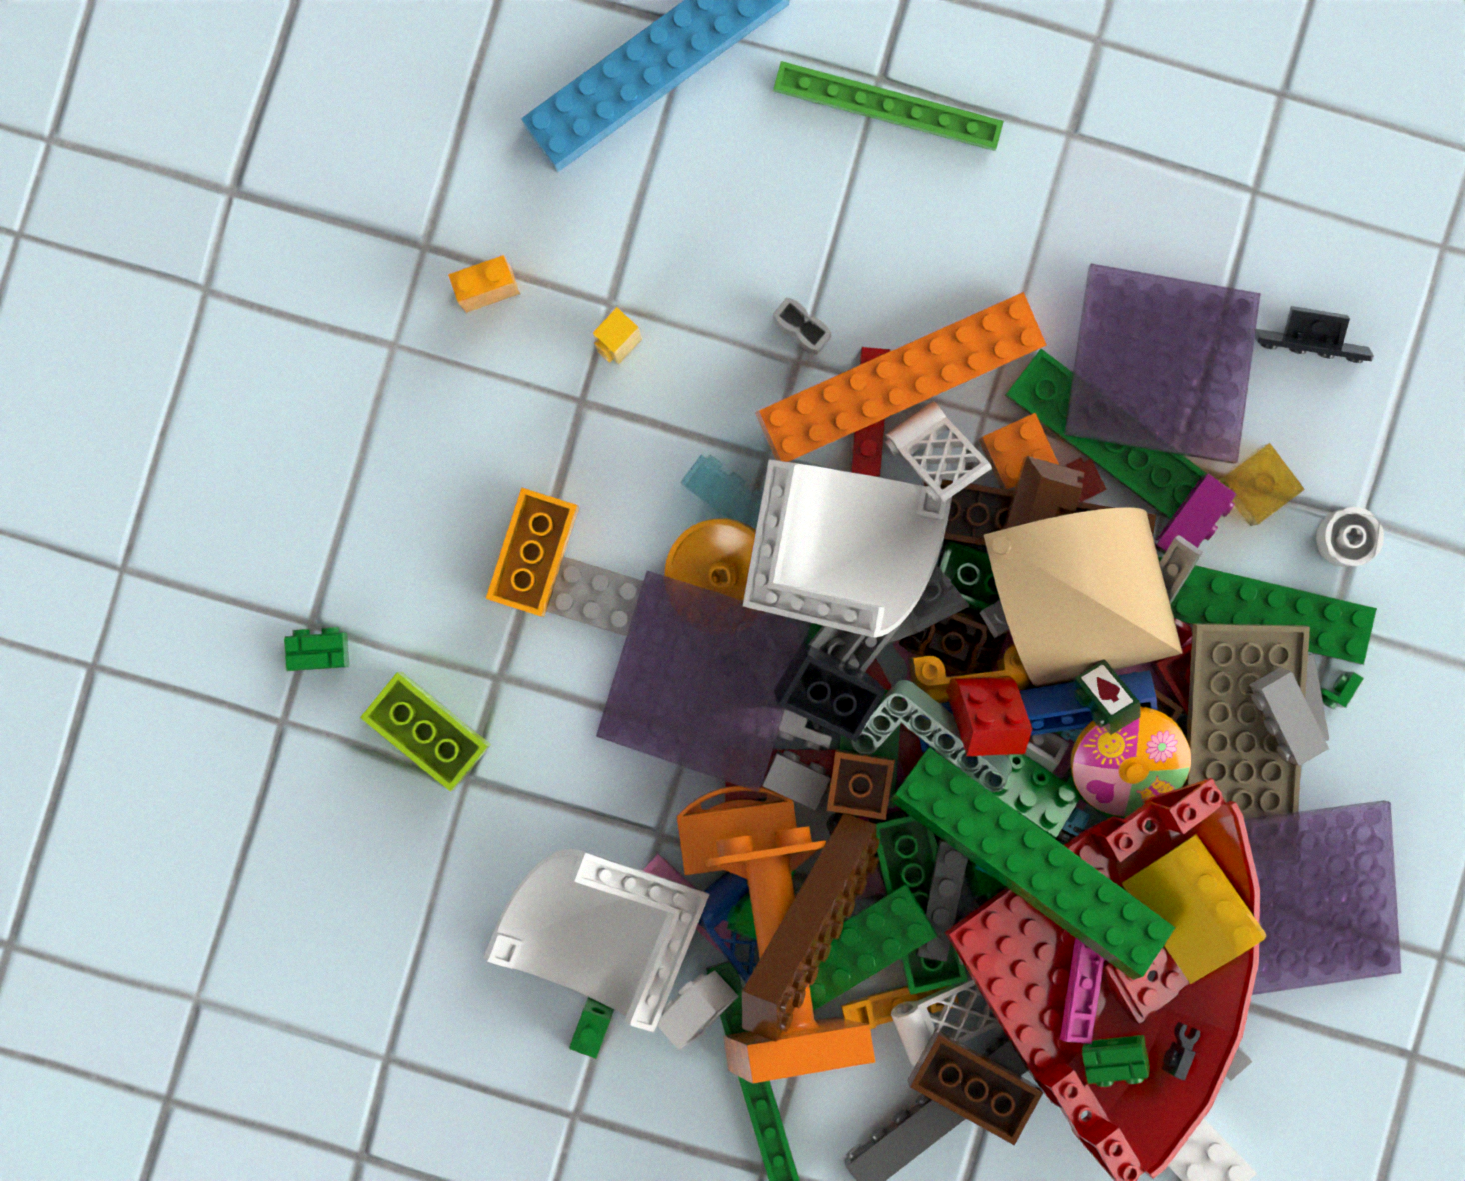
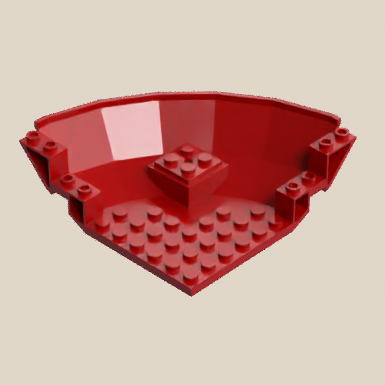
M1212 778L1151 797L1143 801L1144 805L1125 819L1113 816L1084 830L1064 845L1126 891L1122 885L1124 881L1197 834L1259 923L1260 887L1243 814L1236 802H1225L1221 791ZM1150 820L1151 826L1146 830L1145 824ZM1006 887L948 929L945 934L1028 1072L1049 1101L1061 1109L1072 1127L1071 1131L1114 1181H1137L1144 1172L1154 1179L1167 1168L1210 1111L1243 1038L1259 965V943L1192 984L1187 980L1165 946H1163L1145 975L1135 980H1132L1104 959L1092 1040L1144 1035L1150 1071L1148 1078H1144V1081L1137 1084H1128L1126 1080L1114 1081L1113 1085L1107 1087H1099L1096 1083L1088 1084L1082 1055L1084 1043L1066 1042L1060 1039L1075 937ZM1154 970L1155 977L1152 981H1149L1147 978L1148 973ZM1178 1022L1187 1025L1184 1033L1185 1036L1190 1033L1192 1027L1200 1031V1037L1192 1049L1196 1054L1185 1081L1162 1070L1166 1051L1170 1048L1172 1042L1177 1043L1174 1028ZM1087 1110V1116L1081 1119L1082 1113Z

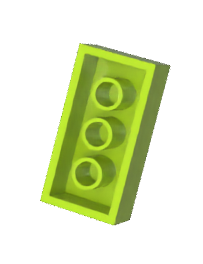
M396 672L360 716L364 722L450 792L457 788L491 746L488 741L403 672Z

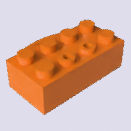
M756 785L722 787L695 799L677 814L684 874L686 876L723 870L715 866L706 867L705 859L718 857L716 841L751 835L754 851L777 848L774 832L797 828L793 800L766 787ZM754 791L767 795V800L763 802L740 799L723 802L706 810L701 808L702 802L729 792Z

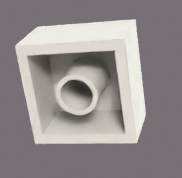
M716 971L707 976L702 973L693 982L689 981L679 990L680 996L664 1006L663 1016L659 1019L657 1026L680 1050L703 1034L739 996Z

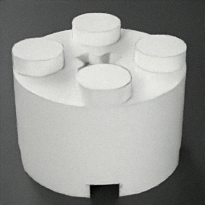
M1350 507L1334 511L1324 517L1317 529L1316 542L1318 552L1328 562L1336 566L1350 567L1365 564L1380 552L1384 542L1383 528L1374 515L1366 509ZM1346 533L1354 537L1353 542H1349V539L1346 538Z

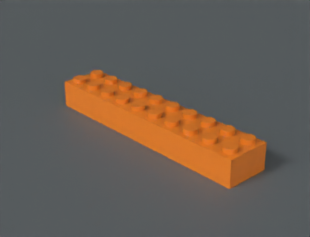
M1024 292L758 410L755 414L775 459L789 462L1045 347L1047 344Z

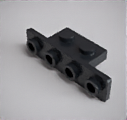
M1291 306L1284 333L1256 329L1254 334L1257 342L1267 349L1284 347L1297 354H1305L1306 351L1328 359L1340 356L1346 357V360L1353 363H1363V360L1372 361L1374 357L1372 351L1367 346L1344 343L1350 321L1349 316L1344 314Z

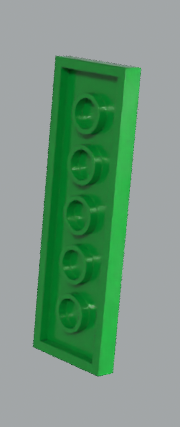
M906 884L843 922L839 938L837 940L833 938L830 944L831 949L825 962L821 961L818 966L815 982L813 985L809 984L813 1011L937 937V932Z

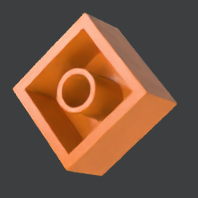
M1036 413L979 439L980 445L1001 489L1008 490L1016 486L1022 462L1026 456L1059 465Z

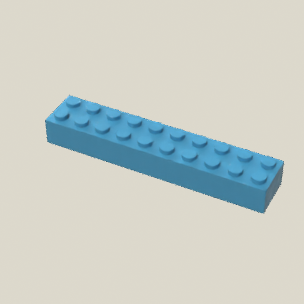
M684 0L521 118L522 123L555 170L559 172L786 8L790 0Z

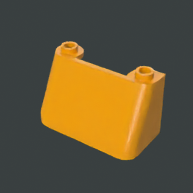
M1008 644L1009 648L1005 651L1004 657L996 661L997 671L946 678L945 667L940 659L934 656L908 658L911 682L938 703L949 702L946 690L952 678L1011 676L1014 678L1019 690L1030 689L1031 680L1021 662L1015 644Z

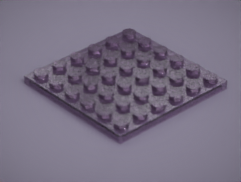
M1091 263L1088 266L1064 435L1236 464L1239 458L1261 293Z
M647 570L596 737L754 791H760L785 708L778 705L774 690L802 642L806 643L811 622L743 607V600Z
M1382 800L1244 819L1260 887L1259 925L1266 933L1265 940L1259 943V965L1252 995L1401 973L1391 802Z

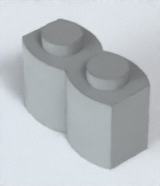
M786 297L773 313V321L776 326L785 334L794 336L797 343L811 354L817 355L830 340L831 332L821 320L809 316L806 309L794 299Z

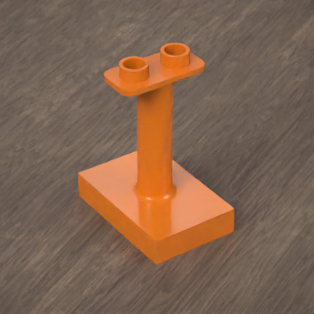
M810 826L774 832L777 848L761 851L753 850L751 835L716 841L718 857L705 859L706 867L715 866L748 880L760 959L795 899L791 872L817 850L823 849L827 843L826 840L812 842ZM808 984L805 989L806 995L802 1006L794 1009L790 1028L787 1032L782 1031L777 1042L750 1031L723 1036L728 1071L751 1083H759L875 1063L870 1025L841 1017L815 1020Z

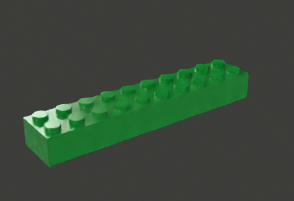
M930 747L923 753L890 799L900 809L1132 980L1145 975L1176 928Z

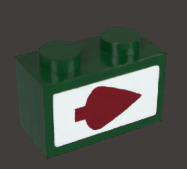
M1106 660L1101 661L1075 677L1076 690L1074 695L1081 706L1084 707L1086 705L1091 710V716L1097 726L1100 728L1104 726L1110 735L1141 717L1140 701Z

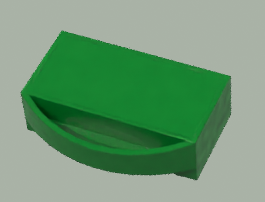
M1025 754L1004 755L1010 760L1012 771L1005 787L999 792L992 793L1056 839L1081 798V794L1077 789ZM992 771V773L1000 775L999 773Z

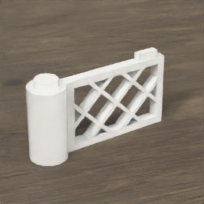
M934 401L886 433L888 440L884 443L893 456L899 454L900 457L910 464L928 485L925 490L934 501L941 499L942 502H945L992 469L986 458L955 427ZM947 429L950 431L948 439L937 440V436ZM953 447H964L962 454L950 455ZM926 448L924 456H911L917 450ZM934 448H945L943 455L931 456ZM967 462L980 463L972 470H964ZM947 463H959L957 471H945ZM928 464H939L938 471L926 472ZM942 479H954L953 483L942 490L940 488Z
M971 976L967 978L968 981L951 985L918 1001L900 1003L892 1009L891 1016L911 1065H916L934 1030L940 1031L943 1025L954 1029L951 1038L960 1043L993 1028H996L997 1031L1002 1029L996 1017L989 1014L991 1009L988 1004H986L983 1012L972 1008L977 995H983ZM963 990L971 992L965 1006L954 1002L957 993ZM937 1002L945 1004L939 1018L929 1015L926 1007ZM951 1007L962 1010L957 1024L945 1020ZM969 1013L980 1016L977 1025L972 1028L963 1026Z

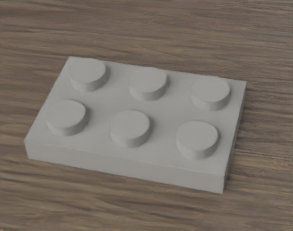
M563 556L546 612L630 637L647 582Z

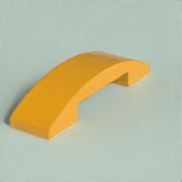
M907 986L866 996L841 1005L843 1018L869 1024L870 1029H874L877 1025L893 1021L891 1011L898 1004L906 1001H918L946 987L910 995ZM956 995L954 1002L959 1003ZM937 1002L926 1008L928 1012L935 1013L942 1011L945 1004Z

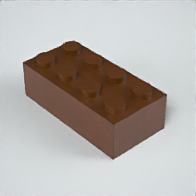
M937 1029L934 1030L907 1079L910 1088L1014 1146L1043 1095L1038 1085Z

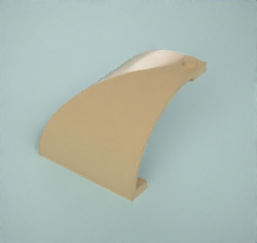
M1109 508L1079 512L1039 520L984 535L998 594L1021 662L1036 688L1074 681L1076 676L1103 660H1106L1113 670H1118L1183 654L1147 512L1144 509Z

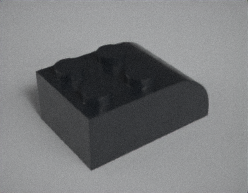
M802 642L777 684L774 694L779 706L856 742L885 694V690L874 678L862 670Z

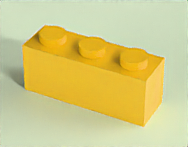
M618 307L593 332L596 340L594 345L598 350L597 352L609 363L614 360L620 364L642 340L639 327Z

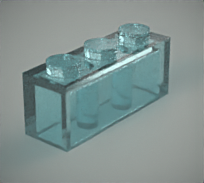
M709 454L707 458L700 455L681 480V485L724 517L741 521L756 529L763 493L758 489L751 492L744 486L746 481L735 472L728 475L720 469L723 464Z

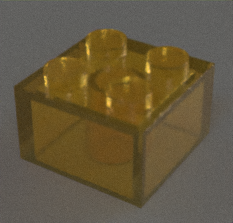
M1270 443L1259 447L1217 479L1237 494L1232 501L1250 526L1260 524L1305 490Z

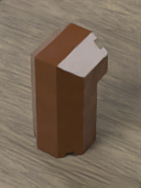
M1030 456L1024 457L1003 530L1075 513L1083 483L1077 482V480L1084 478V472Z

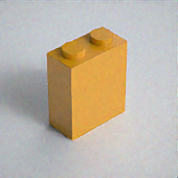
M504 255L448 274L457 302L466 313L520 294L512 268Z

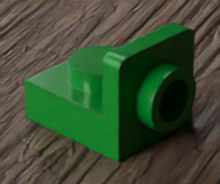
M1346 672L1345 675L1341 674L1333 685L1334 693L1325 688H1320L1323 704L1331 709H1335L1336 706L1346 708L1364 678L1355 672Z

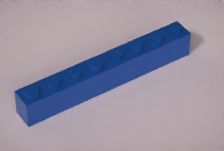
M1150 670L1118 675L1140 701V707L1157 710L1156 693ZM1075 682L1019 690L1032 726L1030 736L1084 728L1093 721L1091 710L1086 705L1084 707L1081 706L1074 695L1076 690ZM950 702L939 703L953 714ZM921 715L923 718L930 720L927 716ZM945 734L947 737L953 738L951 735ZM919 737L922 753L929 747L936 751Z

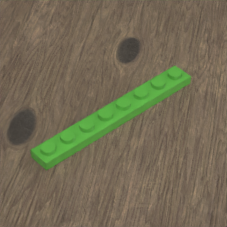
M783 61L780 62L773 92L992 151L997 149L1004 121Z

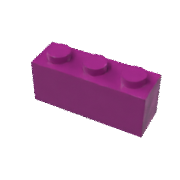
M1209 473L1202 475L1155 539L1156 550L1164 555L1174 538L1178 535L1198 548L1204 539L1208 541L1218 529V526L1215 524L1221 515L1226 517L1233 509L1235 503L1232 500L1237 494Z

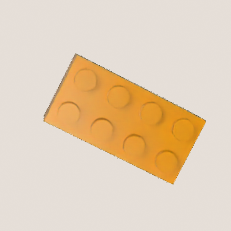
M521 487L485 599L544 617L579 511V506Z

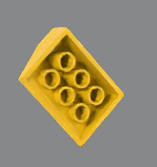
M1197 834L1122 883L1129 894L1176 927L1164 946L1190 984L1265 940L1266 933Z

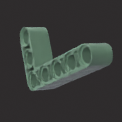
M901 680L894 684L880 700L856 742L851 740L852 747L856 752L861 755H870L902 723L990 792L1001 791L1005 787L1012 771V764L1004 755L967 756L954 715L908 680ZM898 696L905 698L906 701L901 700ZM921 715L927 716L930 720L923 718ZM945 734H949V735H951L953 738H949V737H947ZM992 771H995V772L999 773L1000 775H996V774L992 773Z

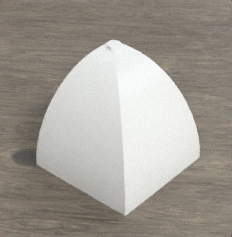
M769 459L743 607L870 637H880L888 634L898 627L911 613L930 580L943 543L952 497L945 502H942L941 499L934 501L925 490L928 486Z
M563 849L554 852L540 861L521 881L499 918L483 958L487 962L510 969L521 970L579 992L625 1015V1022L628 1025L654 1032L709 894L581 850Z

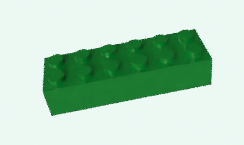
M903 810L887 814L886 820L868 818V822L877 825L876 837L879 838V845L876 856L878 857L885 895L906 884L923 912H925L937 854L934 833ZM951 942L947 961L919 957L916 954L917 949L900 959L910 995L968 981L964 964L960 965L958 954Z

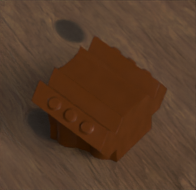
M965 608L925 628L924 631L900 639L899 645L919 657L934 656L942 661L945 670L963 676L993 672L1007 632L994 638L980 612Z

